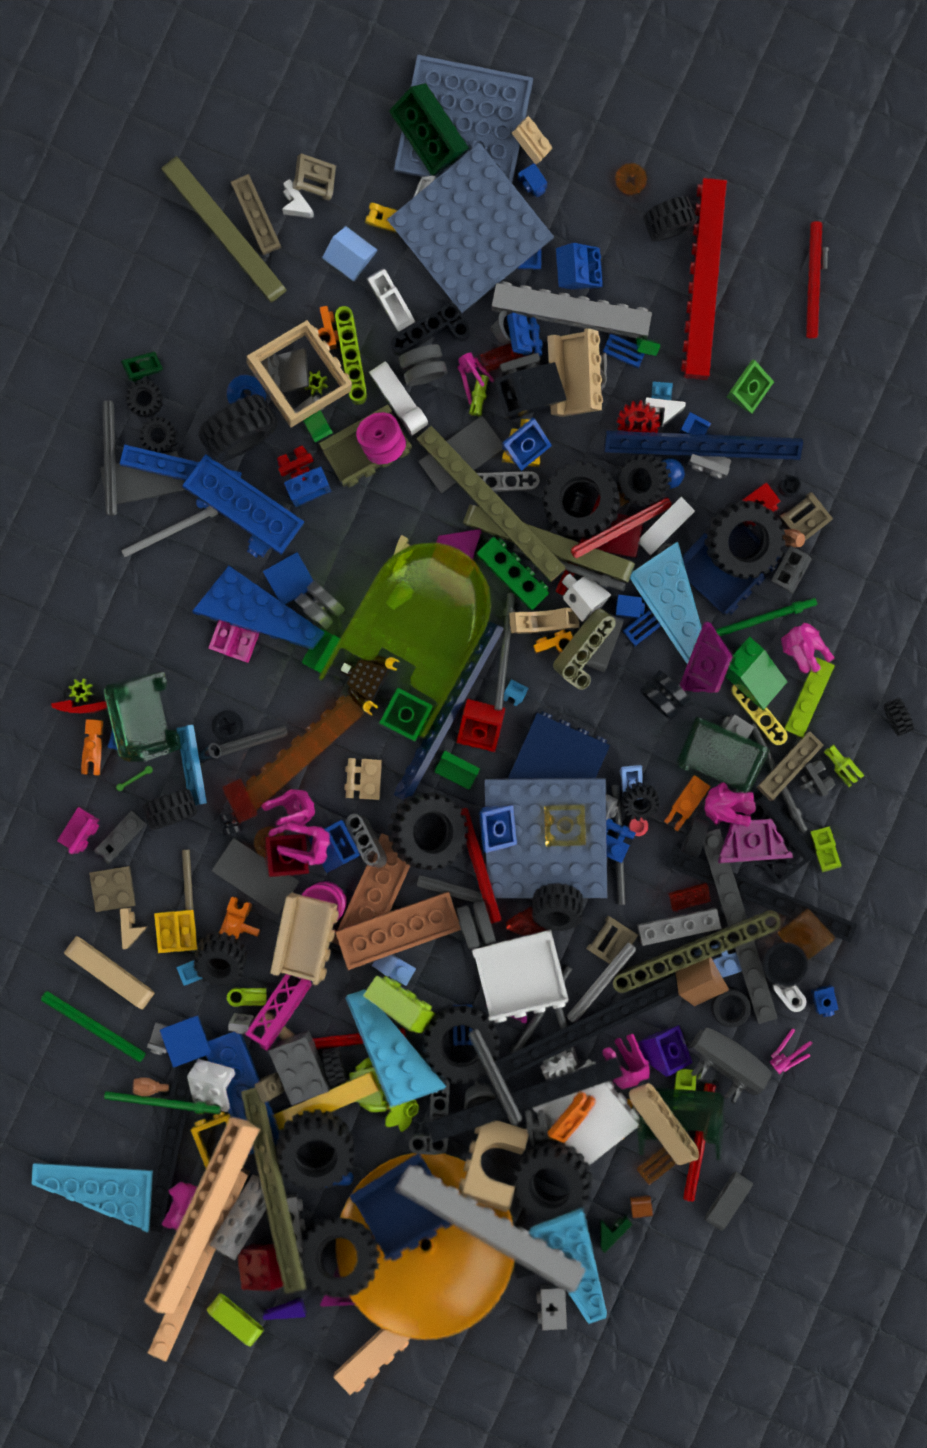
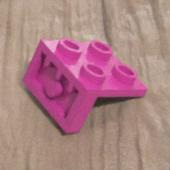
M78 807L57 841L68 847L70 854L83 852L89 844L87 841L91 834L94 835L98 830L99 825L97 823L100 819Z

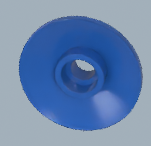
M237 376L228 385L227 399L229 404L249 396L244 393L246 389L250 390V396L256 394L266 400V391L254 376Z

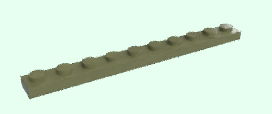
M432 426L417 438L420 445L550 582L566 569L556 556Z
M256 1087L241 1091L247 1121L260 1129L253 1143L285 1293L306 1289L265 1102H261Z

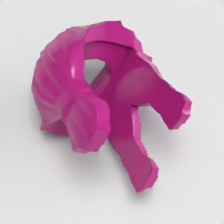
M803 623L799 627L795 626L788 634L781 638L783 652L794 658L800 672L804 674L808 673L811 669L813 672H817L821 668L814 657L815 650L820 651L827 662L834 659V656L820 637L819 631L808 623Z
M722 782L708 791L704 809L706 816L716 826L720 822L725 821L749 827L751 823L750 816L737 815L735 812L751 815L756 811V803L753 801V792H731L727 784Z
M290 789L282 796L268 800L262 805L263 810L266 811L282 805L289 814V816L281 818L276 822L277 826H281L269 831L268 835L271 837L288 830L285 829L286 823L302 826L308 823L315 814L314 803L304 790Z
M286 823L285 829L312 835V847L310 852H305L278 845L277 851H279V854L294 857L303 863L309 862V865L324 863L327 857L326 848L330 844L329 833L316 826L307 827Z
M634 1034L626 1036L632 1053L627 1051L621 1038L615 1040L616 1046L629 1067L628 1071L621 1067L623 1076L613 1080L621 1089L637 1086L640 1081L647 1080L650 1076L649 1061L644 1059ZM611 1048L602 1050L605 1059L616 1056Z
M180 1182L175 1187L169 1189V1193L174 1200L166 1218L162 1222L163 1226L167 1228L173 1227V1229L178 1231L198 1186Z

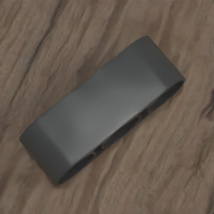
M612 614L609 615L615 619L614 629L586 663L587 667L603 673L607 668L624 622L623 618Z
M358 814L350 815L346 820V827L363 861L369 866L382 868L387 862V856L367 818ZM360 820V826L356 828L355 824ZM369 837L368 844L364 845L365 838ZM377 854L378 859L373 863V856Z
M735 1171L711 1205L704 1220L718 1230L723 1231L747 1196L753 1182Z

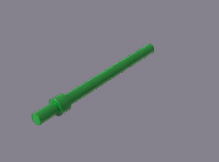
M816 598L803 602L796 601L791 603L790 606L715 629L720 637L791 613H801L804 609L816 606L817 601Z
M108 1091L104 1094V1099L189 1110L195 1111L196 1114L221 1113V1106L207 1105L206 1102L197 1101L196 1103Z

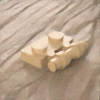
M348 758V766H345L347 784H344L346 798H354V790L360 791L359 799L380 800L382 760L362 759L361 767H355L356 759ZM355 773H361L360 785L354 784Z

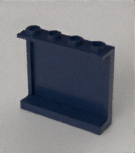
M739 523L732 529L729 535L728 546L734 556L745 558L757 550L761 540L745 525ZM704 533L682 556L688 580L722 615L725 616L727 613L731 615L739 607L737 603L741 598L745 601L752 593L750 589L755 584L759 586L766 577L763 573H760L757 578L748 577V579H741L720 570L719 567L714 565L712 558L707 554L708 546L705 545V539L708 537V534ZM778 562L775 567L770 566L768 569L772 572L780 563Z
M542 711L541 714L536 713L508 779L596 778L610 745L606 744V739L597 735L596 738L588 736V731L579 727L577 730L570 728V723L561 719L559 722L552 720V715Z
M419 1153L350 1195L352 1202L357 1205L385 1255L384 1259L387 1261H396L403 1256V1251L407 1249L409 1251L414 1250L420 1246L419 1242L424 1238L430 1240L437 1235V1230L442 1227L445 1230L454 1225L395 1190L403 1173L409 1166H418L424 1170L423 1174L428 1177L433 1176L422 1155Z

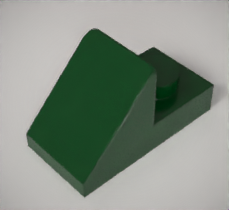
M155 352L121 361L129 380L135 383L145 376L160 373L163 370Z
M626 1215L623 1218L619 1217L612 1224V1229L600 1219V1247L604 1254L633 1225Z

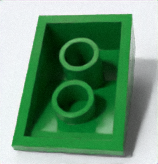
M749 637L732 654L733 657L725 677L760 709L764 710L784 687L787 680L766 651Z

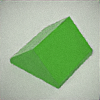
M752 359L727 395V398L752 414L774 381Z

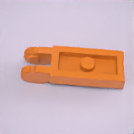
M693 775L672 805V810L664 822L667 824L671 822L677 811L682 815L675 824L674 829L678 831L686 819H689L711 786Z
M581 1091L577 1093L573 1098V1103L569 1105L547 1132L549 1137L565 1143L587 1117L595 1104V1098L591 1095L586 1096Z

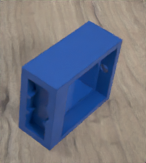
M321 466L284 482L295 507L332 492Z

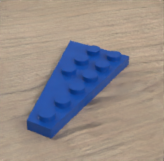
M230 566L226 568L193 610V614L204 615L216 621L227 622L230 625L259 634L263 633L275 639H283L311 650L315 648L325 635L324 631Z

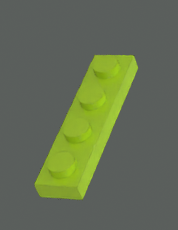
M817 657V663L821 668L817 672H813L812 669L809 671L784 728L787 732L801 738L804 737L835 666Z

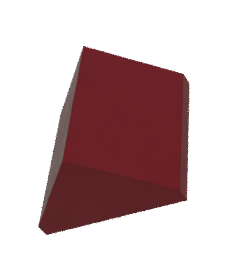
M305 834L265 837V863L269 877L309 874L308 862L303 863L294 857L279 854V851H277V846L279 845L307 852Z

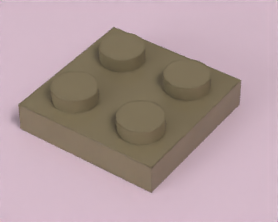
M130 866L89 873L95 912L136 905Z

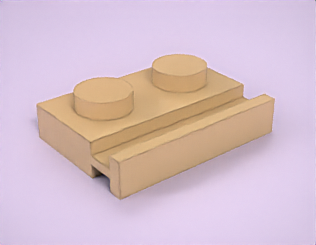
M529 116L512 131L513 136L535 164L539 163L552 149L549 141L543 136Z

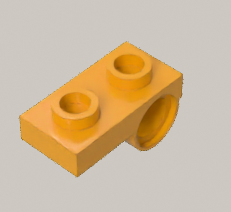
M565 630L554 633V638L548 640L547 637L536 640V645H533L535 654L553 647L561 653L563 649L559 647V641L566 639L570 642L573 638L571 631L566 633Z

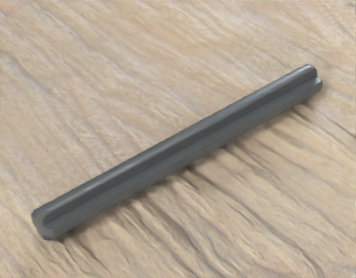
M105 400L102 403L105 513L107 516L117 515L114 403L111 400Z

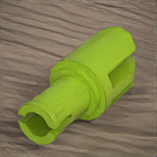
M834 744L824 751L835 764L834 771L848 787L852 786L850 780L853 783L858 781L854 772L859 778L864 777L849 757L844 758Z

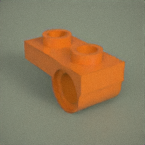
M327 306L319 307L324 328L318 330V336L320 338L322 335H328L330 340L327 344L330 350L336 349V342L340 341L337 330L333 331L331 324L335 323L333 311H328Z

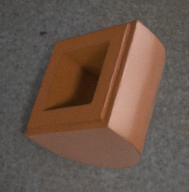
M650 1195L630 1197L632 1218L653 1216Z

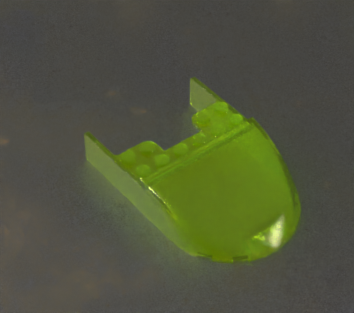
M441 543L415 544L393 555L378 572L318 680H323L340 648H344L368 661L374 659L383 647L416 666L410 678L412 687L436 701L433 711L419 734V737L424 738L484 633L491 611L490 590L479 566L462 551Z

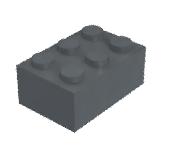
M309 1030L272 1044L269 1053L291 1105L329 1092L331 1085Z

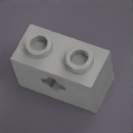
M555 1284L540 1285V1291H537V1304H541V1311L537 1312L538 1324H542L543 1330L567 1329L565 1290ZM550 1303L554 1304L553 1311H549Z

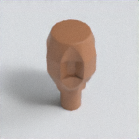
M784 530L785 534L782 535V539L785 540L786 547L792 546L796 548L804 544L805 536L799 530Z
M137 1078L133 1080L132 1092L139 1096H150L158 1092H168L169 1084H159V1082L150 1078Z

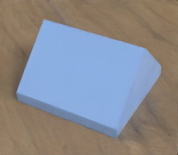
M344 227L332 237L322 258L354 282L378 250L348 227Z

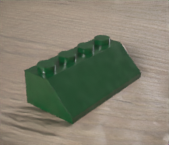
M426 83L411 86L389 110L431 176H435L458 161L469 149Z

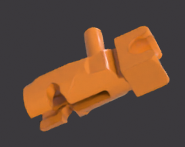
M86 719L85 734H89V736L84 739L81 774H88V762L92 761L94 763L93 775H100L102 739L98 735L103 733L102 720Z
M231 897L219 934L225 932L227 935L231 936L232 934L235 936V939H238L240 933L246 932L258 937L260 929L244 923L249 915L252 903L246 902L239 909L237 906L238 898Z

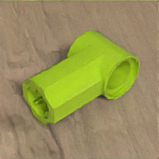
M235 987L227 994V1001L231 1006L235 1007L264 1006L267 1003V988ZM239 992L242 995V1000L234 1002L231 999V994Z

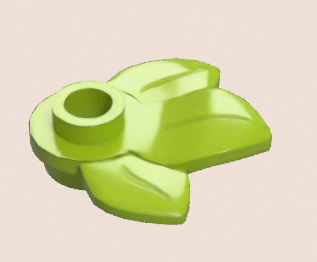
M414 1099L393 1107L389 1106L390 1112L386 1116L385 1126L393 1127L398 1125L401 1132L405 1131L410 1126L412 1118L419 1111L417 1101Z

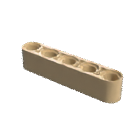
M75 936L64 952L66 956L140 1009H144L155 994L151 988L78 936Z
M648 1083L630 1090L629 1096L632 1104L677 1165L697 1160L699 1158L697 1146L655 1088Z

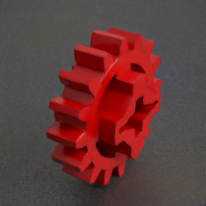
M642 400L639 401V405L632 401L631 407L625 404L624 410H620V417L617 418V423H619L617 429L627 432L658 433L657 428L660 427V422L657 420H659L660 415L654 414L656 408L650 409L649 402L644 406ZM626 417L630 421L628 425H626ZM651 419L652 425L649 428L648 422Z

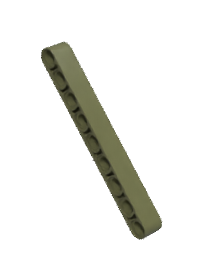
M175 156L161 169L269 302L273 303L287 291L283 284L182 161Z
M472 504L469 505L463 524L512 542L480 507ZM524 523L556 558L602 575L612 576L613 579L625 583L629 582L635 563L598 549H593L578 558H574L571 554V548L579 544V542Z
M772 910L765 911L619 971L614 976L613 987L618 992H627L774 932L780 926L779 915ZM774 917L776 923L774 925H767L765 923L766 918ZM754 924L758 929L754 933H749L746 930L747 926ZM736 932L739 938L732 941L728 938V934ZM714 939L718 940L720 946L712 948L709 942ZM698 947L702 953L694 956L690 951L692 948ZM675 955L682 956L683 961L681 963H675L673 962L672 957ZM660 962L665 968L662 971H657L654 968V964ZM638 970H643L646 976L638 978L635 973ZM625 978L628 983L625 986H620L617 983V979Z

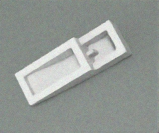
M381 269L366 278L398 332L415 322L385 269Z
M680 497L643 534L639 544L652 555L695 510Z

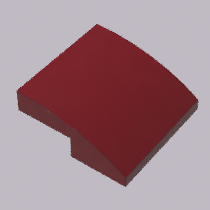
M617 514L616 521H612L611 525L613 526L630 516ZM643 523L595 549L618 556L637 558Z

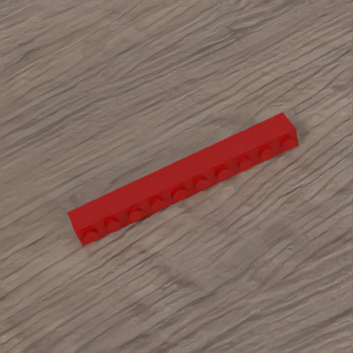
M703 178L701 184L697 186V196H700V201L695 207L698 223L694 224L693 235H696V243H692L691 255H695L694 262L690 264V274H693V279L688 285V294H691V301H687L686 313H689V321H685L684 333H688L687 340L683 342V352H686V357L681 363V372H684V378L707 380L710 375L727 180Z

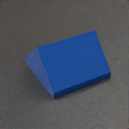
M534 418L530 419L502 443V449L521 471L552 446Z
M513 805L482 807L479 813L483 851L487 853L517 845Z

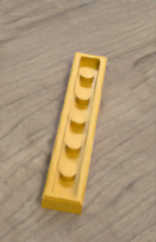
M371 1071L334 1087L329 1092L302 1101L273 1115L280 1130L284 1128L287 1120L292 1121V1116L296 1114L302 1115L303 1111L315 1112V1109L321 1110L322 1113L326 1111L332 1112L378 1092L379 1088Z

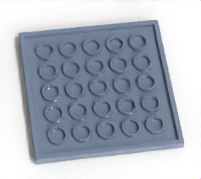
M417 55L411 86L427 84L469 147L464 155L480 143L512 183L520 147L512 131L526 118L533 78ZM402 132L394 172L419 177L431 176ZM451 164L450 166H448L447 168H445L444 170H442L441 172H439L438 174H436L435 177L438 178V177H439L441 174H443L447 169H449L453 164Z
M480 143L387 219L451 301L459 308L461 313L465 312L492 290L496 283L504 280L554 239L552 233Z
M606 778L485 779V807L513 805L517 845L486 853L487 873L495 898H533V894L537 889L551 883L574 886L577 890L581 891L583 898H607Z

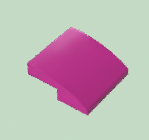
M219 620L208 649L249 663L259 633Z

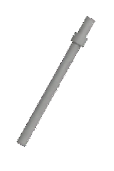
M208 506L205 510L121 551L124 557H127L209 516L212 518L218 515V511Z

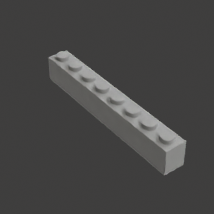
M509 282L496 283L492 311L513 312L527 316V318L535 317L538 320L647 339L652 312H648L646 308L637 307L636 309H631L626 304H617L615 306L610 305L605 300L594 302L584 296L573 298L567 293H559L557 295L552 294L550 290L546 289L536 291L531 290V287L525 285L515 287Z

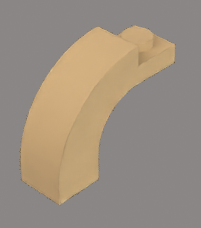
M571 608L509 613L511 633L528 634L580 628L579 617Z

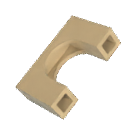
M497 1120L475 1128L474 1133L477 1134L476 1141L472 1140L469 1152L472 1153L470 1160H466L464 1171L467 1174L465 1179L461 1178L458 1190L461 1191V1196L464 1198L467 1196L474 1199L477 1203L507 1212L515 1187L489 1179L482 1171L480 1164L481 1155L492 1148H501L522 1155L526 1147L528 1131L527 1129Z

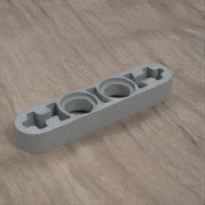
M531 471L477 473L480 477H483L484 482L488 477L496 479V486L491 488L494 492L530 491L536 489L540 481L539 476ZM509 476H513L517 481L513 487H508L505 484V480ZM519 476H523L522 480H527L529 476H532L536 482H533V486H529L528 482H522L523 487H519Z

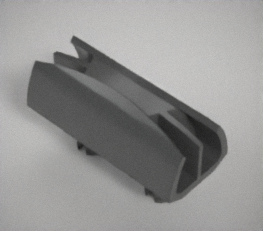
M708 1027L704 1031L700 1030L688 1046V1051L700 1059L691 1075L695 1076L700 1071L697 1079L702 1081L710 1066L733 1082L724 1096L725 1099H728L733 1094L730 1101L733 1104L736 1103L743 1089L753 1096L760 1094L772 1075V1072L748 1050L732 1039Z

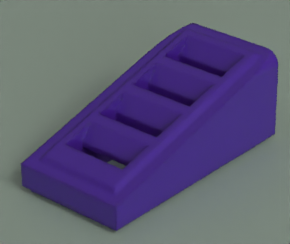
M300 1297L266 1309L263 1313V1319L306 1317L307 1311L303 1299Z

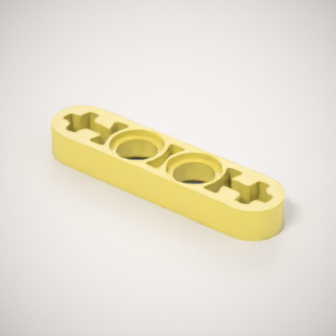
M733 684L731 688L732 695L768 740L774 745L784 744L787 741V732L766 707L762 710L758 707L756 711L749 710L748 702L750 699L747 698L743 703L741 699L745 697L741 693H736L738 689ZM763 715H767L771 719V723L767 727L760 723V718ZM776 724L777 727L774 730L777 733L782 732V740H774L775 734L772 731L768 734L766 730Z

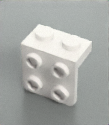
M198 1059L187 1076L193 1101L195 1103L199 1101L206 1102L207 1105L221 1106V1111L227 1112L230 1106L226 1088L235 1075L234 1069Z

